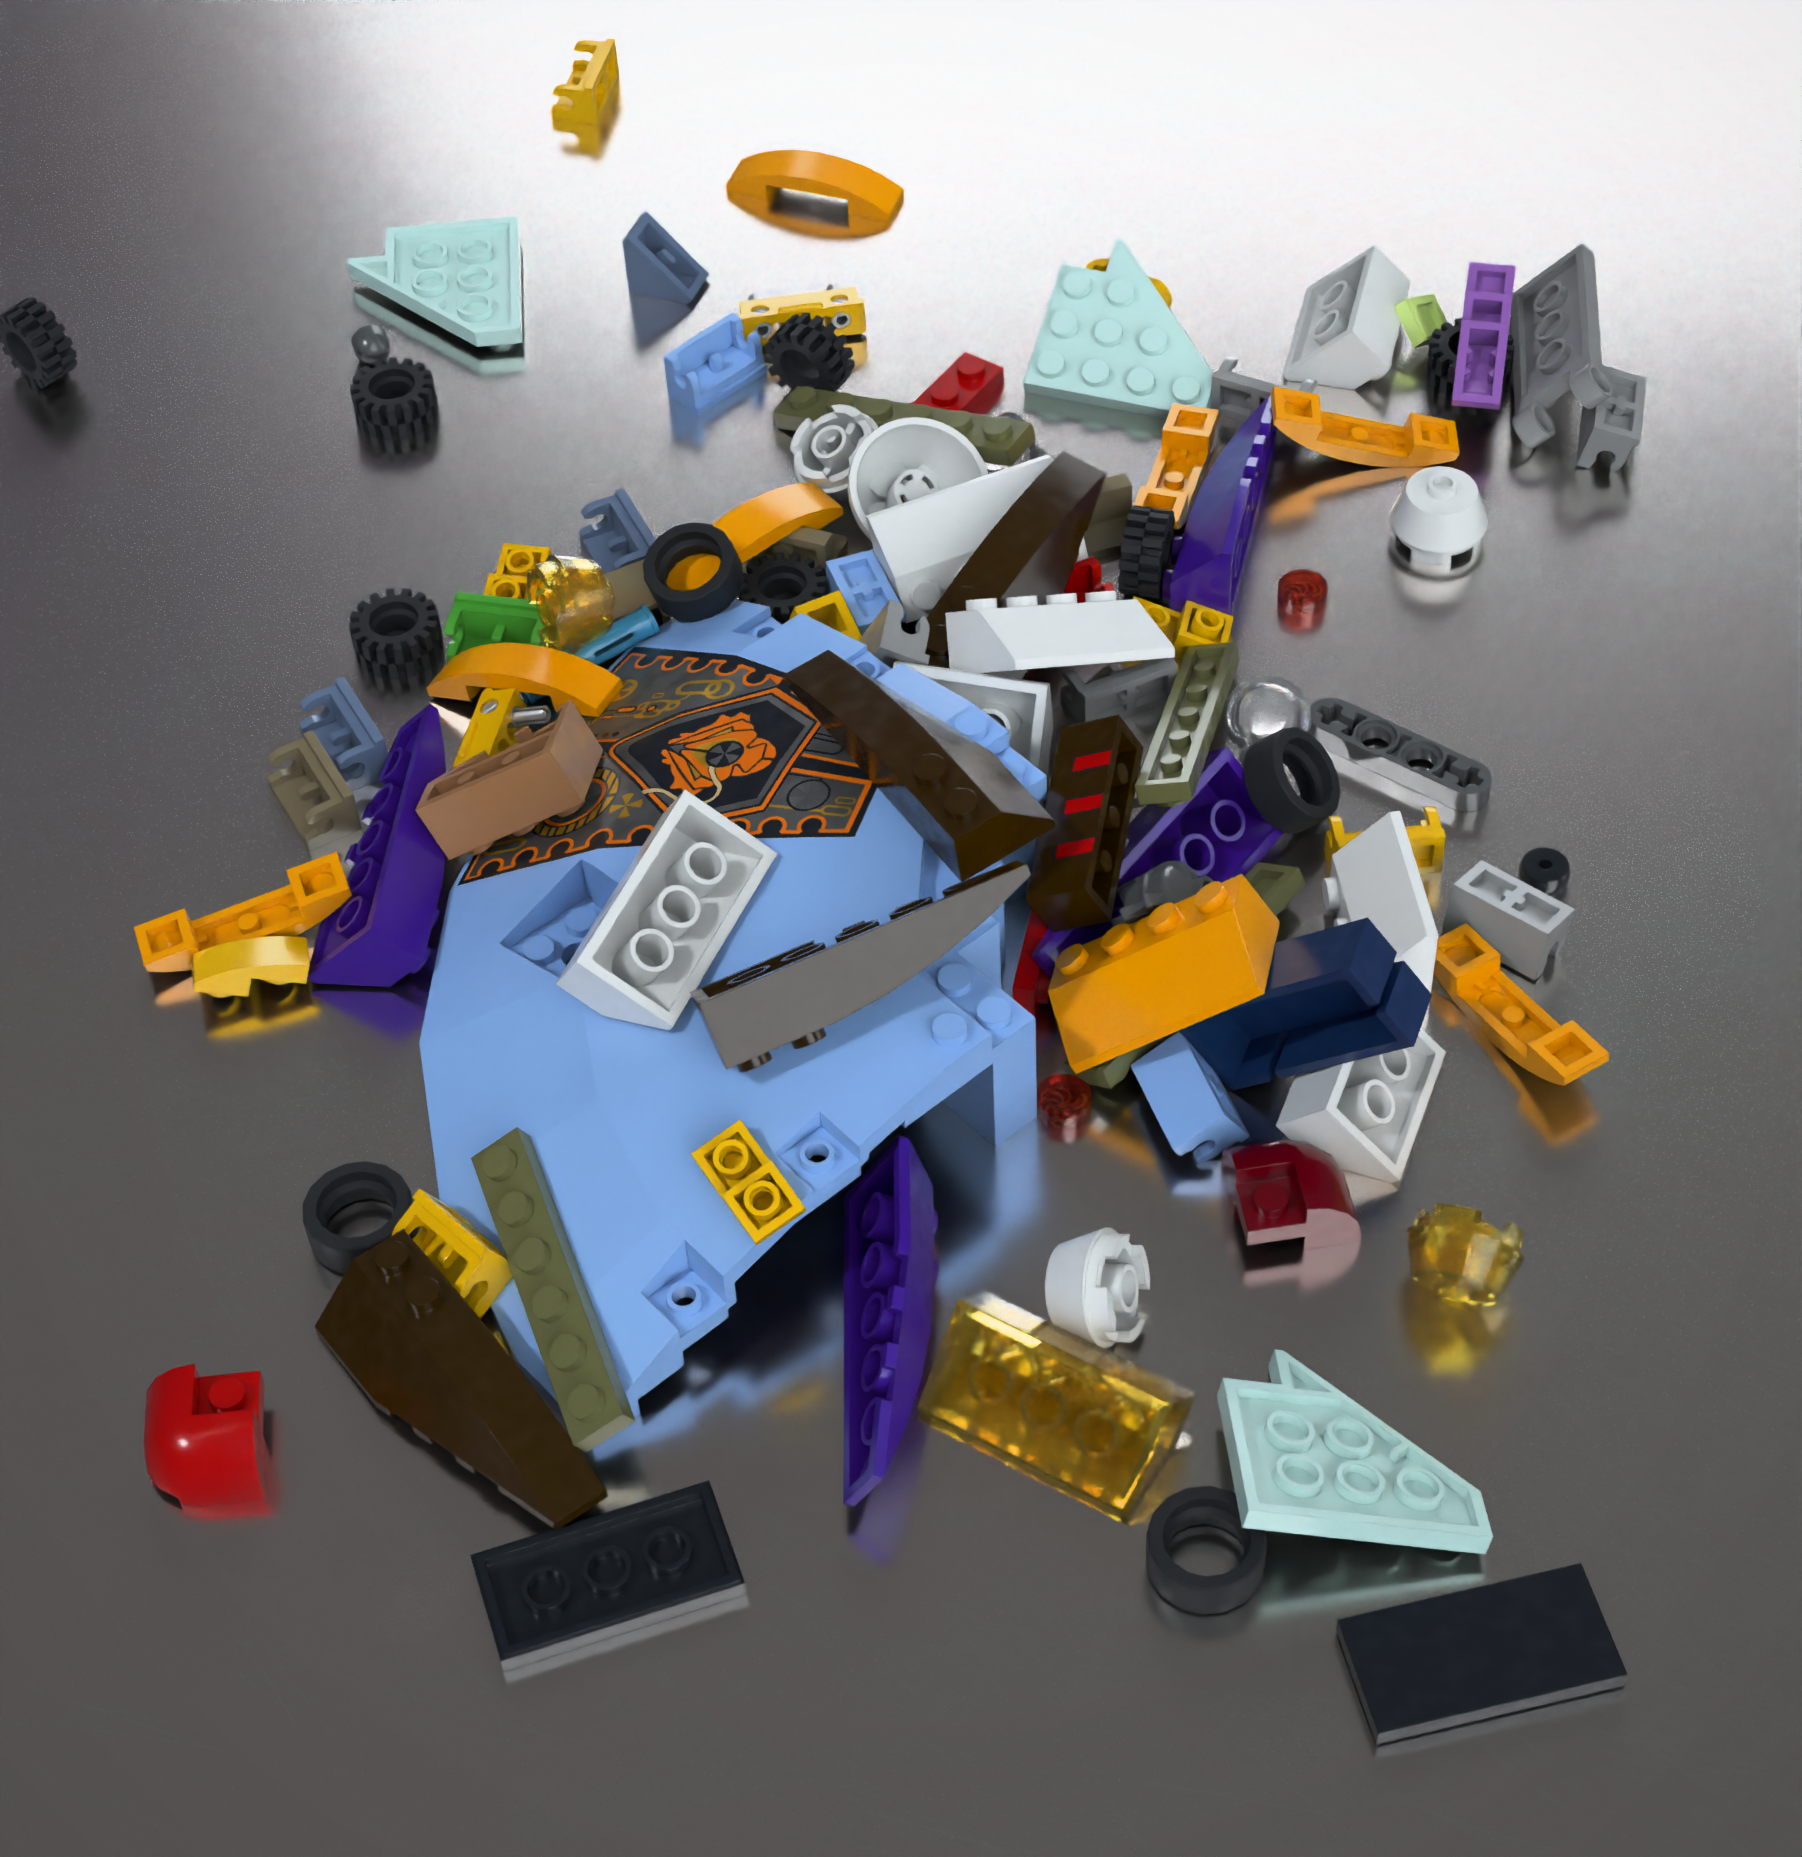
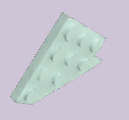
M518 216L386 228L385 255L347 259L351 278L476 347L505 346L507 344L522 343L521 246Z
M1116 239L1106 272L1061 264L1023 385L1025 392L1167 419L1172 403L1210 408L1213 372L1125 242L1121 239Z

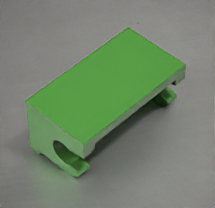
M456 591L454 604L444 628V636H452L446 653L447 663L460 652L480 645L523 643L554 649L558 640L551 602Z

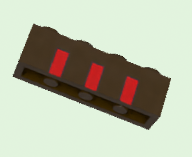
M1120 715L1068 725L1061 729L1058 748L1053 755V772L1047 798L1044 801V809L1055 820V827L1037 837L1032 874L1026 885V901L1052 932L1111 922L1135 796V784L1138 779L1144 748Z

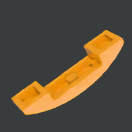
M773 150L745 157L740 160L726 183V192L763 199L768 198L774 187L844 199L848 203L849 215L890 222L904 197V189L864 165L838 156L807 150Z
M1277 386L1272 388L1273 425L1295 442L1320 454L1368 466L1420 467L1454 461L1460 453L1455 421L1410 412L1404 426L1321 411L1318 394Z
M1172 403L1162 429V446L1147 485L1140 486L1133 505L1172 510L1175 517L1173 528L1178 530L1184 525L1204 477L1216 432L1219 410Z
M797 483L763 493L736 507L712 525L725 532L743 564L801 526L820 530L844 515V511L840 504L814 483ZM700 553L688 556L678 562L670 571L666 584L670 589L679 591L699 588L709 582L717 573L721 560L715 554Z
M493 643L467 649L451 658L426 689L429 696L471 701L482 687H491L492 689L499 690L515 688L517 692L550 696L555 712H558L557 707L572 700L581 715L600 717L623 685L621 678L608 670L560 650L523 643Z
M337 851L286 870L290 884L204 917L191 921L185 908L135 926V935L147 972L192 970L193 954L209 947L247 938L296 937L314 927L341 907L352 896Z
M1467 923L1438 937L1434 965L1435 976L1465 1016L1491 1043L1518 1065L1544 1080L1564 1086L1609 1061V1052L1574 1020L1561 1026L1500 970L1501 954Z

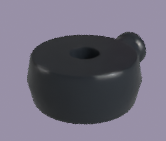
M1549 847L1534 848L1523 856L1519 865V877L1524 883L1547 895H1553L1560 892L1569 880V862L1556 849Z

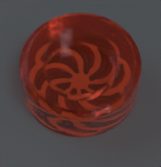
M1298 569L1290 571L1279 580L1278 604L1285 612L1295 616L1317 614L1324 609L1327 603V581L1322 575L1311 570Z
M1055 1074L1047 1077L1038 1085L1037 1117L1047 1127L1063 1131L1072 1130L1083 1125L1090 1117L1092 1094L1088 1084L1081 1078L1071 1074Z

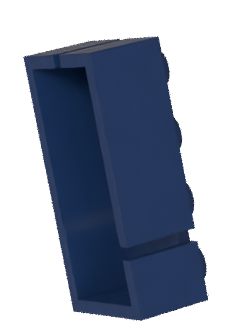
M1367 917L1275 943L1264 995L1181 1029L1179 1032L1231 1090H1237L1272 1081L1274 1073L1282 1079L1413 1047L1432 994L1404 960L1394 962L1397 952Z

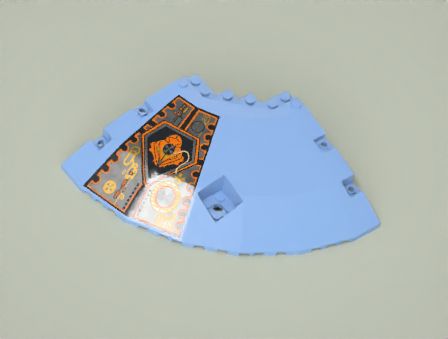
M734 600L721 613L701 621L689 622L671 619L659 627L660 633L653 634L627 649L608 669L609 672L621 678L623 687L600 717L581 715L603 748V753L582 807L566 817H558L557 814L540 821L534 829L524 835L514 836L509 834L495 840L482 853L469 855L449 891L419 1041L440 1201L456 1210L504 1253L471 1158L516 1127L530 1135L634 1417L640 1413L638 1399L685 1365L683 1351L729 1318L728 1308L737 1302L734 1283L796 1222L861 1175L860 1166L869 1160V1152L899 1125H902L904 1128L942 1101L996 1148L1037 1117L1036 1019L1001 989V966L1006 963L1004 908L1026 893V885L1031 876L990 917L933 964L889 994L844 1019L825 1027L826 1037L799 1049H794L791 1042L769 1051L772 1057L769 1062L746 1072H739L737 1065L726 1070L692 996L674 1026L668 1031L602 1016L556 985L557 980L567 966L565 964L566 961L573 957L658 820L685 789L778 853L696 989L814 940L815 944L824 942L826 947L836 944L835 936L842 933L845 927L863 920L868 922L878 919L880 925L891 921L889 913L894 911L896 907L926 897H932L933 902L944 898L942 893L944 889L961 882L784 682V674L826 650L835 653L991 751L1044 808V801L1047 798V775L1012 749L1009 744V731L975 704L903 663L898 664L892 669L867 650V645L803 613L798 614L781 625L771 617L770 606ZM1036 839L970 878L1016 860L1026 863L1032 874L1036 854ZM738 1120L742 1121L768 1159L772 1160L807 1210L758 1245L747 1234L691 1155L695 1150ZM817 1155L826 1158L821 1162L810 1161L811 1157ZM512 1277L491 1304L492 1317L499 1332L503 1333L517 1367L531 1385L563 1417L516 1283ZM681 1298H692L694 1300L686 1306L675 1304Z

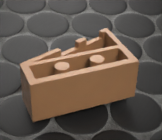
M572 700L557 707L559 713L557 720L535 733L532 732L528 725L516 731L514 737L518 742L506 750L491 757L484 750L427 784L415 811L449 860L467 852L469 855H477L487 850L495 840L509 834L514 836L524 835L534 829L544 819L556 814L558 817H566L582 807L603 753V748Z

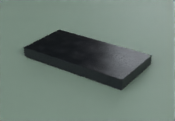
M709 1480L564 1525L558 1530H548L470 1555L504 1672L747 1594L745 1581Z
M1581 1563L1337 1619L1336 1632L1376 1744L1625 1686L1628 1676Z

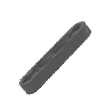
M1323 698L1311 705L1308 711L1307 732L1316 738L1324 749L1455 810L1473 812L1487 804L1490 797L1492 777L1488 768L1480 762L1338 698ZM1370 738H1379L1386 741L1389 745L1383 749H1371L1362 742ZM1414 759H1425L1433 763L1434 767L1429 770H1416L1410 767L1408 762Z

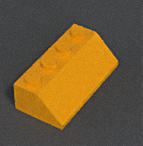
M1239 874L1222 883L1219 881L1211 882L1191 897L1175 904L1171 902L1162 904L1150 915L1128 925L1126 923L1118 924L1107 931L1104 936L1084 945L1074 944L1066 948L1055 961L1048 994L1069 1065L1076 1074L1264 995L1280 921L1243 874Z

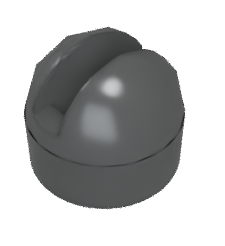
M367 325L359 328L353 334L351 345L354 353L365 365L374 366V361L381 359L383 363L389 357L390 342L382 327Z

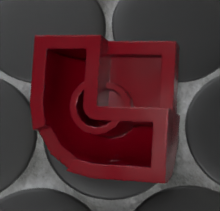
M1277 1140L1223 1149L1221 1167L1233 1212L1238 1211L1247 1245L1300 1238L1303 1250L1361 1242L1362 1234L1345 1175L1331 1154L1308 1142L1294 1140Z

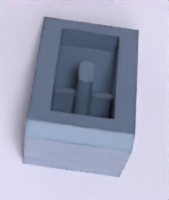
M644 211L638 217L622 240L629 292L687 305L693 300L709 276V273L647 211Z

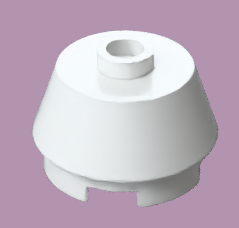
M838 404L831 406L834 412L825 414L814 422L809 417L805 419L792 438L790 451L794 454V471L800 483L812 482L832 499L839 502H849L848 475L852 460L861 443L878 426L872 418L861 413L858 409L849 405Z
M1444 466L1425 468L1411 476L1394 503L1389 516L1395 542L1400 539L1401 543L1411 549V557L1413 559L1429 564H1449L1453 555L1464 553L1468 549L1474 553L1488 528L1487 513L1475 481L1461 470Z
M1106 1227L1056 1246L1050 1256L1045 1277L1047 1311L1056 1328L1102 1348L1111 1347L1115 1342L1130 1343L1138 1337L1145 1323V1319L1135 1317L1139 1289L1150 1290V1272L1144 1247L1142 1245H1131L1129 1242L1130 1234H1118L1113 1228Z

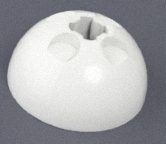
M910 417L897 419L874 430L865 438L856 451L848 475L849 504L858 526L871 541L865 518L866 515L902 504L901 497L904 502H908L988 475V471L974 445L954 428L928 418Z

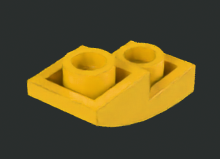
M503 543L496 573H489L484 595L540 601L553 562L551 548Z
M1133 597V599H1137L1175 647V657L1183 658L1187 646L1228 643L1234 616L1189 600L1186 601L1180 613L1147 600Z
M291 936L247 938L219 944L193 954L192 959L193 991L204 992L219 998L232 995L248 997L251 979H261L276 985H284L290 982L306 984L310 967L307 938Z
M738 1120L691 1153L694 1161L756 1245L807 1211L772 1160L768 1159L741 1120Z

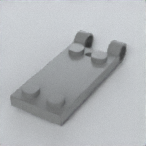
M1581 243L1516 290L1512 297L1511 332L1514 340L1513 345H1515L1513 355L1515 416L1512 418V423L1518 437L1530 448H1536L1555 435L1554 422L1546 409L1552 407L1568 391L1571 390L1580 404L1587 409H1593L1613 394L1612 385L1603 372L1595 255L1585 244Z

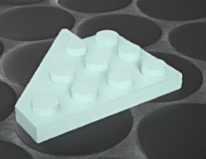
M1274 1349L1268 1365L1271 1383L1231 1378L1222 1379L1217 1393V1400L1242 1528L1486 1555L1493 1534L1481 1491L1284 1350Z

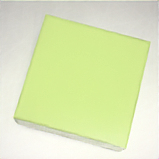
M1433 293L1408 298L1394 306L1413 348L1429 345L1433 331L1436 328L1441 330V324L1447 322Z

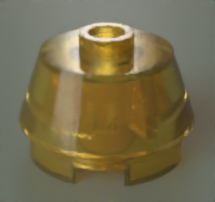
M549 555L546 562L534 564L536 569L528 570L527 592L529 605L536 604L539 618L545 627L544 629L537 630L544 647L560 651L567 650L568 653L575 654L611 630L615 606L614 592L610 582L605 578L602 569L596 561Z
M1437 1203L1434 1205L1432 1215L1419 1208L1415 1224L1408 1227L1406 1231L1411 1281L1419 1289L1434 1295L1436 1301L1447 1306L1468 1308L1469 1305H1494L1524 1263V1256L1520 1253L1524 1233L1521 1229L1510 1222L1505 1224L1503 1231L1496 1229L1488 1222L1481 1220L1483 1211L1469 1207Z

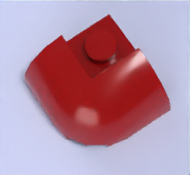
M190 1364L172 1368L153 1380L146 1392L143 1443L147 1474L149 1479H152L160 1490L179 1498L181 1505L213 1506L266 1500L267 1445L263 1437L265 1383L261 1372L251 1371L200 1377L196 1365Z

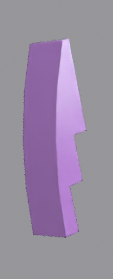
M1469 262L1452 393V406L1500 410L1516 266Z

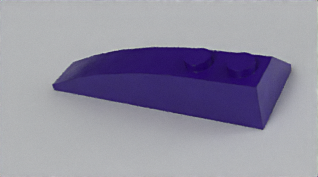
M1271 395L1242 424L1222 450L1201 485L1188 516L1183 536L1175 535L1171 565H1175L1174 569L1166 568L1162 584V598L1170 599L1169 609L1181 613L1186 601L1189 600L1228 615L1232 614L1277 435V427L1273 425Z
M431 704L400 727L377 780L384 786L375 794L372 801L367 804L361 819L369 827L362 835L358 844L350 845L344 859V863L352 867L347 878L352 896L341 907L322 920L307 977L313 983L391 987L408 973H417L429 957L430 948L427 944L431 928L436 923L440 913L437 903L442 887L446 858L445 853L415 811L427 784L446 773V759L439 711Z
M1227 746L1208 752L1192 801H1185L1181 805L1169 808L1159 807L1156 804H1147L1130 822L1127 833L1129 843L1124 849L1117 887L1140 877L1164 862L1174 860L1184 862L1196 872L1198 878L1206 875L1213 881L1222 883L1239 874L1245 876L1285 833L1275 829L1262 818L1247 791L1243 767ZM1117 892L1111 920L1121 916L1119 909L1124 908ZM1106 922L1052 932L1048 928L1031 957L1051 981L1055 961L1066 948L1074 944L1084 945L1104 936L1107 931L1113 928L1112 923Z
M898 1136L844 1195L843 1504L854 1507L884 1479L905 1432L923 1373L931 1333L934 1288L939 1274V1262L934 1258V1234L938 1225V1214L936 1210H933V1184L910 1139Z

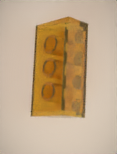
M985 1291L958 1299L917 1410L1129 1517L1133 1515L1175 1450L1196 1393Z

